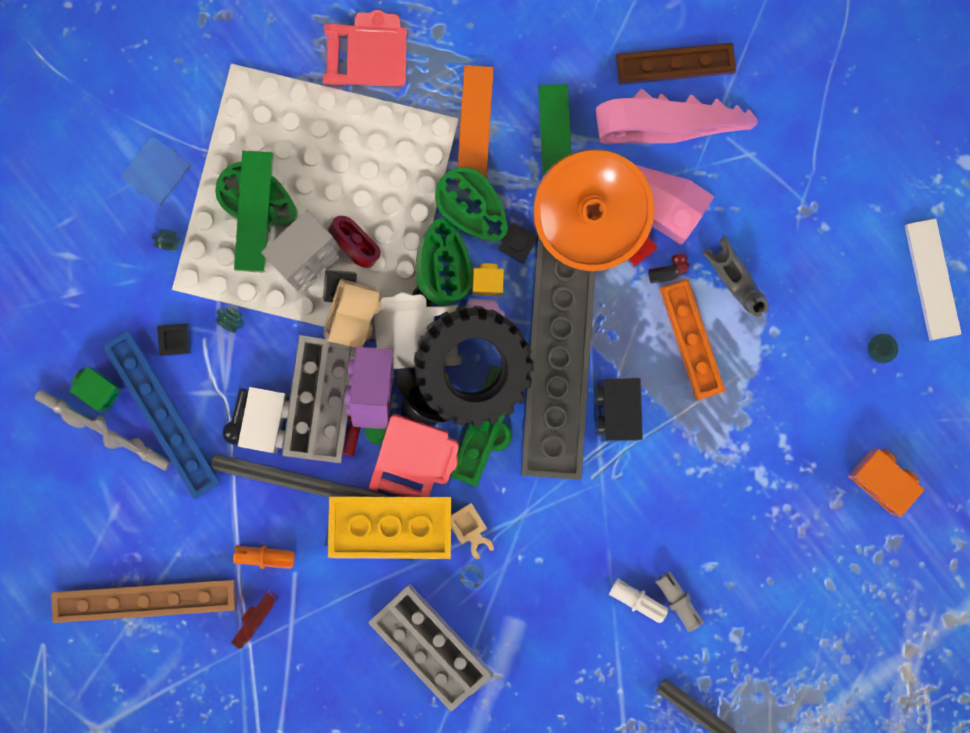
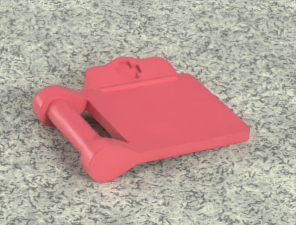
M374 10L370 13H358L355 16L354 26L324 25V35L327 36L326 73L323 74V84L330 86L372 85L399 87L405 85L407 31L405 28H400V18L398 15ZM340 36H348L347 75L338 74Z
M393 414L390 418L368 489L375 492L379 489L400 497H429L433 483L446 484L451 472L457 467L459 442L448 438L449 433L445 430ZM383 472L423 484L422 491L382 478Z

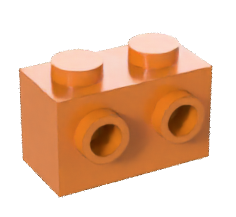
M871 449L848 477L892 516L902 517L925 489L918 484L920 479L908 469L903 471L896 464L898 460L892 453L886 449L882 451L880 449Z

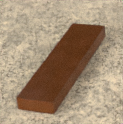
M733 43L616 54L619 85L736 73Z

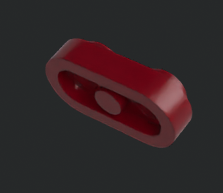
M337 216L329 225L328 232L332 235L337 245L356 265L363 268L374 266L381 256L380 248L355 221L347 216Z

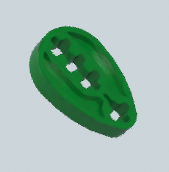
M236 162L226 167L219 175L215 188L216 198L220 206L236 219L238 217L239 191L234 187L228 191L225 181L227 179L233 180L234 177H237L236 181L240 185L241 162ZM272 175L269 228L288 227L297 219L298 210L289 193ZM271 205L284 209L286 205L289 206L290 217L284 216L280 220V215Z
M468 167L455 168L443 175L435 191L436 205L441 214L453 225L477 238L490 241L503 239L508 231L506 214L500 198L488 180L477 170ZM448 177L452 180L456 177L459 178L461 181L458 185L461 190L470 189L469 198L472 201L479 199L482 202L479 205L480 213L472 212L469 214L466 211L469 207L465 201L461 203L456 201L458 197L456 191L452 190L450 193L446 191L445 188L448 186L446 179ZM483 216H486L489 221L492 220L494 223L498 220L501 221V234H488V222Z
M442 218L435 220L427 227L420 240L415 262L416 282L420 291L430 301L440 305L456 303L468 294L473 285V270L467 248L452 223ZM438 228L440 233L445 234L443 239H441L440 234L435 232ZM441 256L443 261L448 262V265L443 267V262L438 261ZM441 271H444V275L449 276L446 282L444 277L439 276ZM444 284L446 289L451 290L449 295H447L445 290H441Z

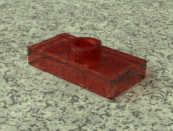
M271 590L266 592L256 608L252 605L248 608L241 618L244 625L231 644L238 649L247 645L279 600V596Z

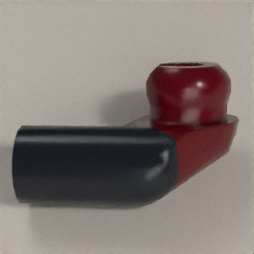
M685 253L675 254L671 258L673 265L649 269L650 283L671 281L687 272L690 267V263L687 262V255Z

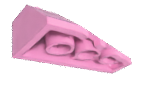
M636 165L646 177L653 194L654 218L652 226L679 245H682L715 196L691 180Z

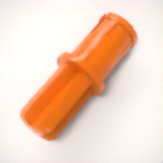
M236 545L234 549L237 551L233 555L234 564L260 566V569H265V567L291 569L295 563V552L268 549L267 545H263L262 548Z

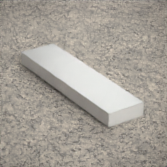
M931 219L907 224L904 227L929 341L961 335L937 220Z

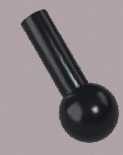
M239 389L232 420L223 428V437L230 444H238L249 392L247 389Z

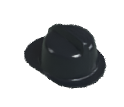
M403 368L399 370L396 374V385L403 396L401 415L433 427L437 423L449 421V419L446 420L439 416L438 412L427 404L417 383L414 369Z

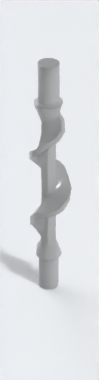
M42 389L37 392L35 400L53 409L54 413L61 414L63 421L76 428L87 426L102 434L105 447L109 449L125 447L138 454L144 462L147 461L164 471H167L170 467L171 460L154 452L152 448L144 446L143 441L139 438L128 440L109 430L103 416L99 415L91 420L69 408L63 399L60 400Z

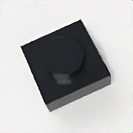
M512 223L498 250L524 264L538 240V236Z
M325 270L323 301L333 302L340 279L356 282L357 274L351 271Z
M189 324L157 326L159 356L192 354Z

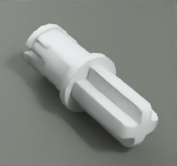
M619 578L609 593L610 596L631 607V611L637 610L658 623L663 622L668 614L667 607L644 595L646 591L642 590L641 592Z

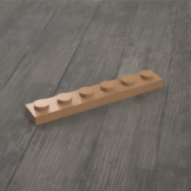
M235 579L51 593L53 623L237 610Z

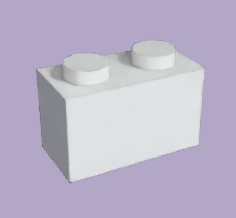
M249 387L238 447L277 454L279 448L283 449L285 431L282 428L284 418L287 419L289 395Z

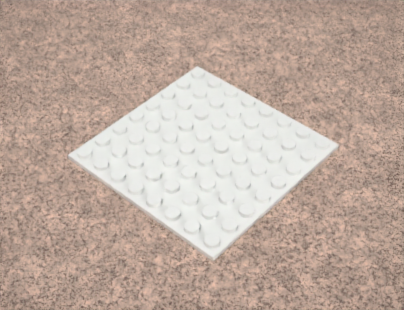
M231 64L172 290L325 327L333 303L323 301L325 270H327L325 267L316 275L318 279L307 290L301 288L299 291L267 259L266 273L234 270L237 219L230 216L220 206L216 198L215 188L221 172L229 165L241 162L243 150L272 152L274 154L272 175L291 196L298 210L297 219L308 210L328 231V227L335 217L347 216L355 221L380 248L381 256L374 266L370 268L356 265L341 249V252L338 254L340 259L328 270L355 272L357 274L356 283L375 287L381 299L386 296H395L400 292L412 294L417 287L415 274L417 249L427 227L434 221L437 209L435 191L439 180L446 173L459 118ZM234 177L233 180L227 179L225 181L228 191L232 187L239 191L240 185L236 181L237 177ZM271 205L280 215V220L284 216L290 217L289 206L286 205L284 209ZM288 227L269 228L267 246ZM373 315V317H372V319H371V321H370V325H372V328H373V329H372L371 339H375V340H376L375 324H374V315Z

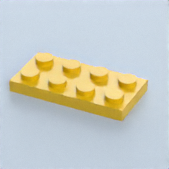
M329 497L328 558L451 559V497Z

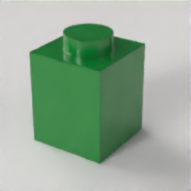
M87 366L85 370L81 369L76 373L71 382L73 386L69 390L96 411L106 413L123 391V388L95 368Z

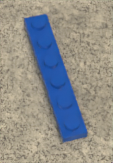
M127 330L104 344L102 347L193 499L201 497L222 484L131 331Z

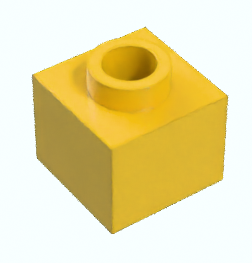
M483 263L480 264V268H474L473 296L502 297L504 269H498L497 264Z

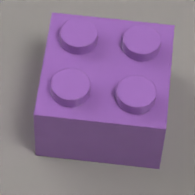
M356 347L355 358H349L348 376H350V386L346 385L345 404H347L346 415L351 416L353 427L387 429L390 421L395 375L393 350Z

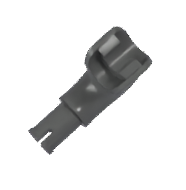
M724 235L718 241L721 245L719 253H712L709 248L702 250L701 253L707 258L728 290L743 308L756 317L762 316V312L766 313L769 309L765 295L760 291L750 273L731 247L728 238Z

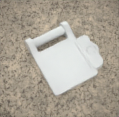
M407 292L383 297L379 312L374 314L377 349L393 350L394 369L414 368V356L418 350L417 343L421 335L424 336L427 332L426 327L432 321L435 323L434 316H439L446 311L448 313L454 312L458 305L427 307L424 295H412ZM458 345L454 346L448 353L445 366L462 364V355L458 354Z

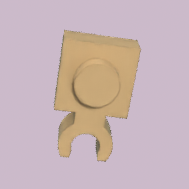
M472 503L451 515V528L461 544L468 540L471 542V553L475 559L481 558L477 552L479 544H486L490 551L494 550L492 542L480 534L487 527Z

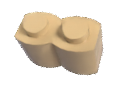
M340 279L324 328L323 336L327 341L354 348L363 347L365 342H369L373 329L370 321L373 315L379 312L381 307V297H379L377 289L368 285Z

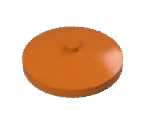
M601 149L577 151L557 161L541 179L533 202L535 229L546 249L560 262L572 268L585 271L606 270L618 266L631 258L647 239L654 218L653 194L643 173L636 165L623 156Z

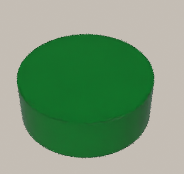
M503 422L493 444L492 451H503L511 444L512 432ZM490 424V429L484 432L483 437L486 444L488 442V433L494 424Z

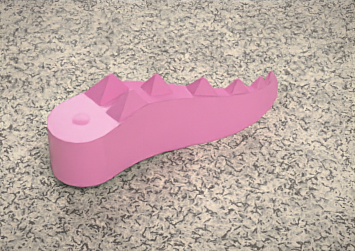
M640 89L632 98L606 101L595 109L599 141L603 144L678 143L712 134L751 130L758 123V119L749 109L744 113L738 105L733 109L727 108L718 99H715L712 105L700 103L693 95H690L686 102L669 101L663 94H659L657 99L652 98L643 89Z

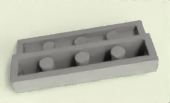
M299 335L282 456L341 463L348 417L346 415L347 404H345L346 385L350 386L348 365L349 358H355L356 348L330 342L322 338Z
M410 583L368 622L451 712L469 695L471 696L494 674Z

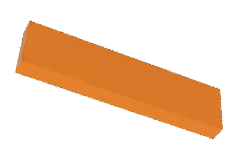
M464 65L457 168H472L487 178L494 67Z
M685 279L660 287L659 292L695 400L725 392L689 280Z

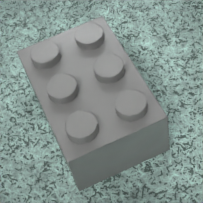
M306 210L261 253L299 291L301 288L304 290L310 288L318 279L316 275L324 267L328 270L340 259L338 254L341 252V249L332 235Z

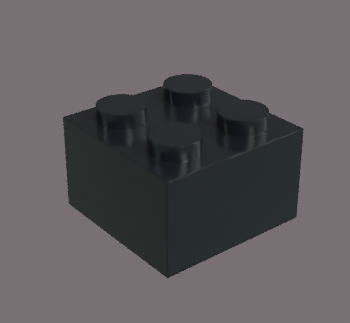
M641 378L603 379L600 381L599 386L594 388V406L600 407V417L595 418V436H601V442L643 440Z

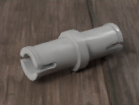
M667 571L655 580V583L658 584L668 599V606L671 611L675 610L685 625L686 630L691 632L700 627L704 620L691 604V597L688 592H684L672 575L673 573Z

